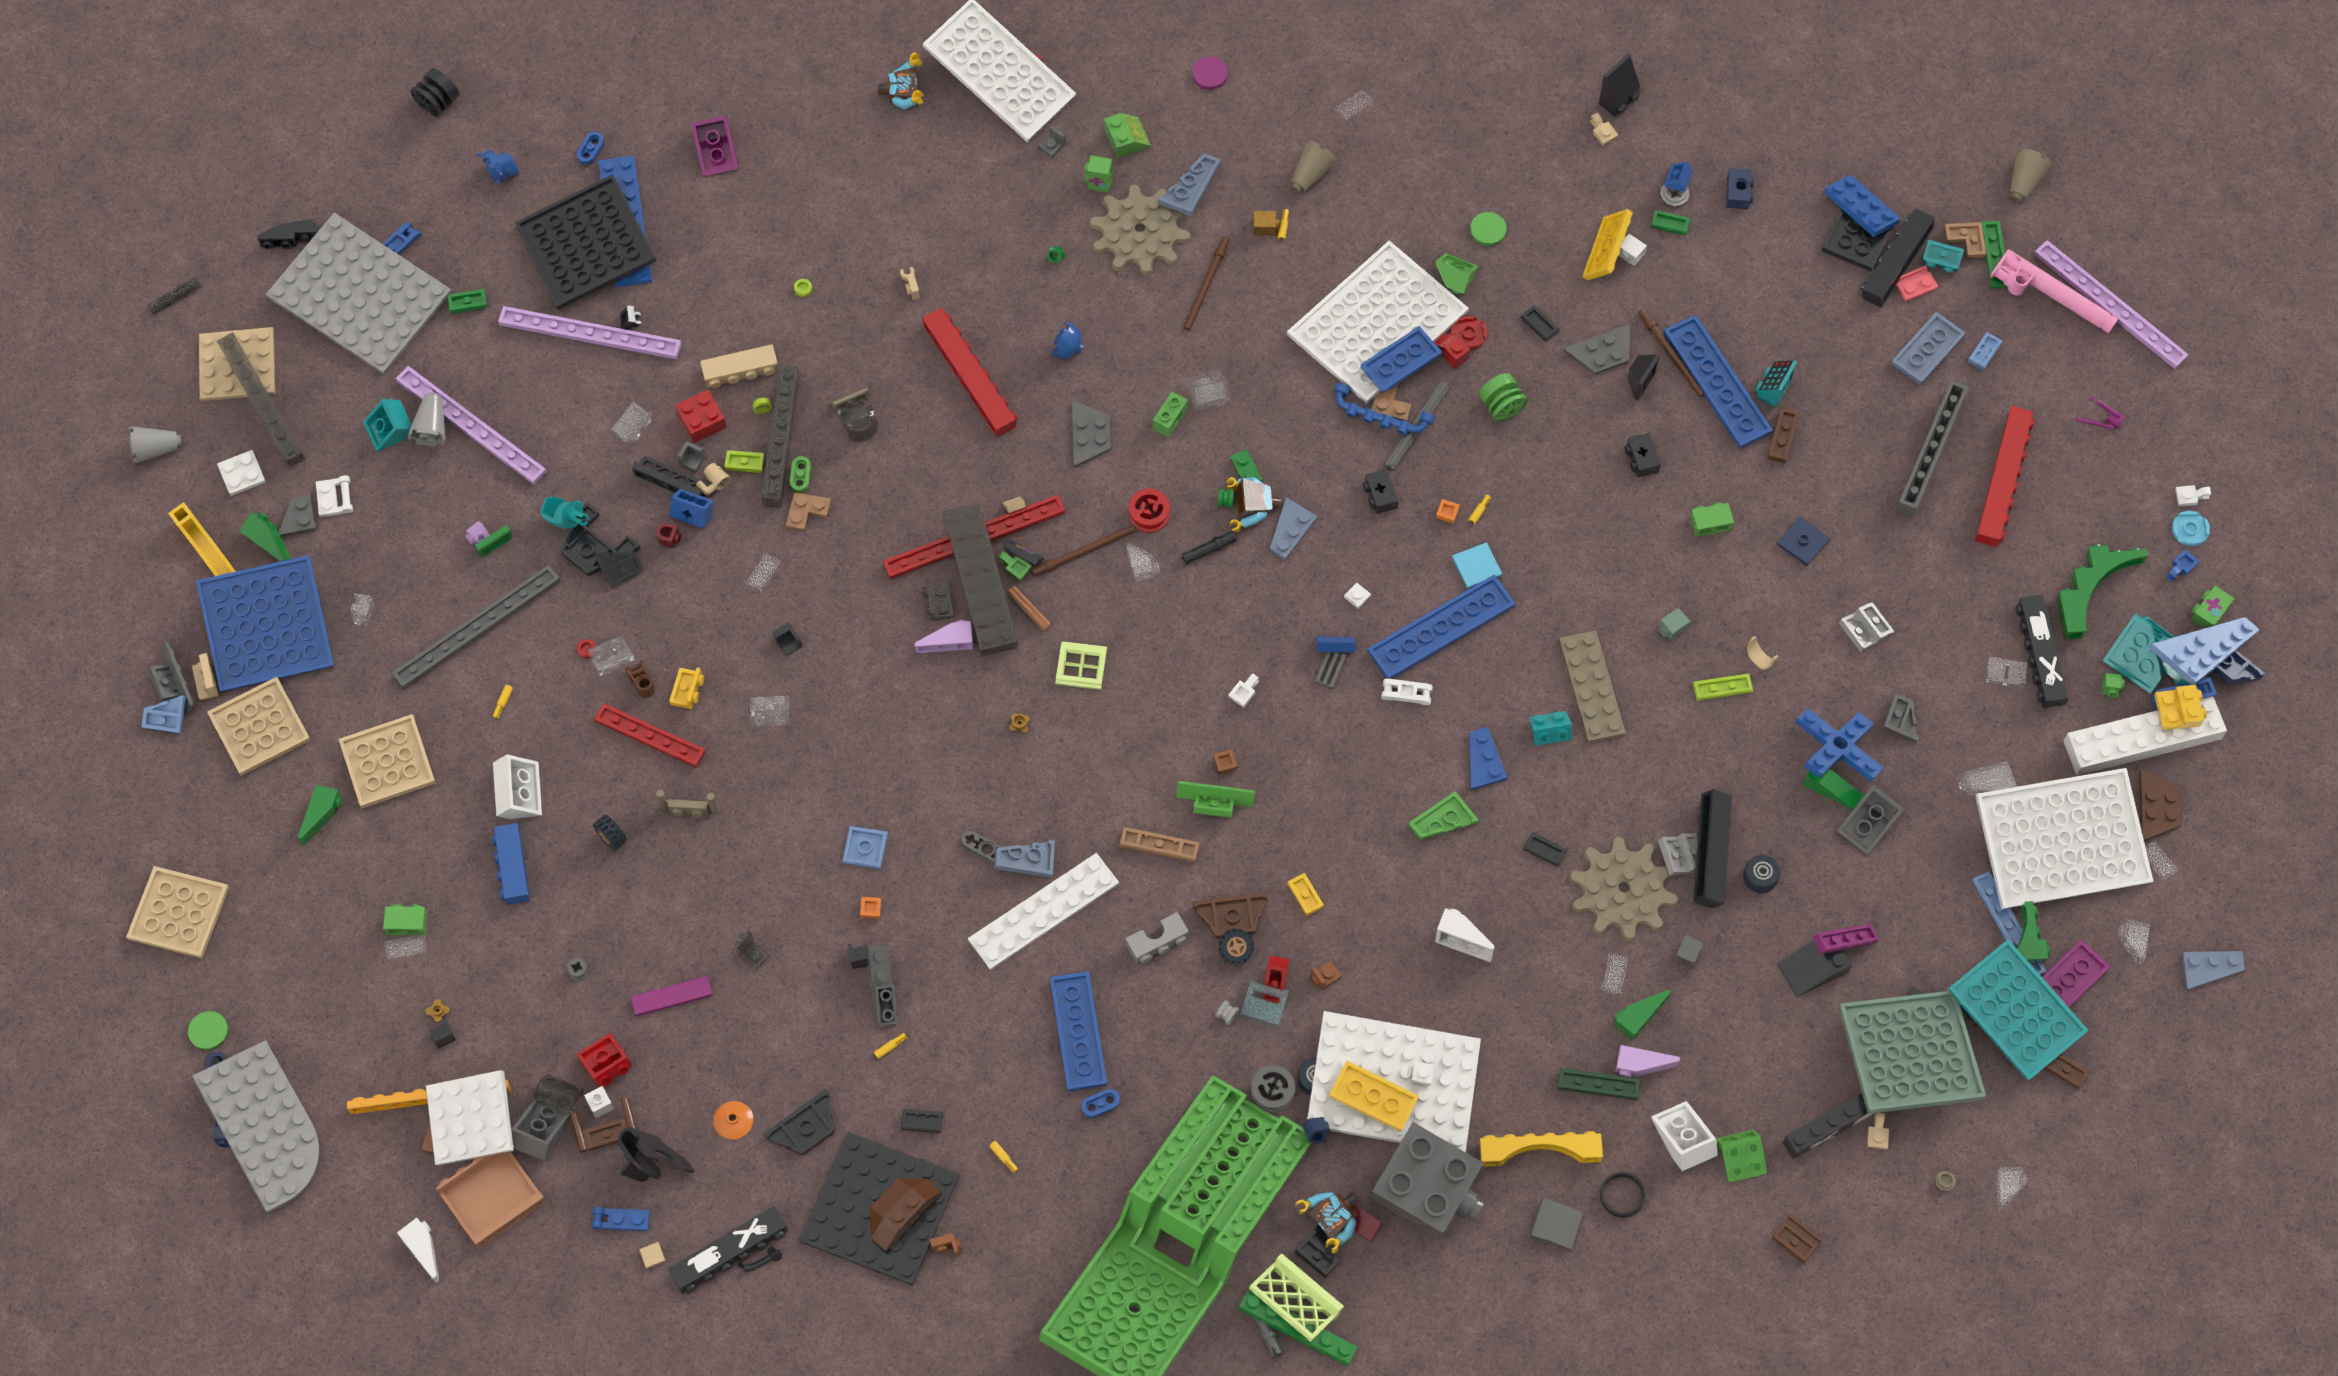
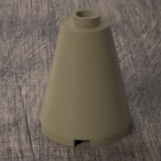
M1308 140L1305 144L1291 179L1292 188L1300 193L1301 191L1306 192L1337 162V158L1328 149L1325 148L1323 150L1319 148L1320 144Z
M2022 149L2021 152L2020 150L2017 151L2010 187L2012 199L2021 202L2029 197L2051 167L2052 162L2048 157L2043 159L2041 153L2031 149Z

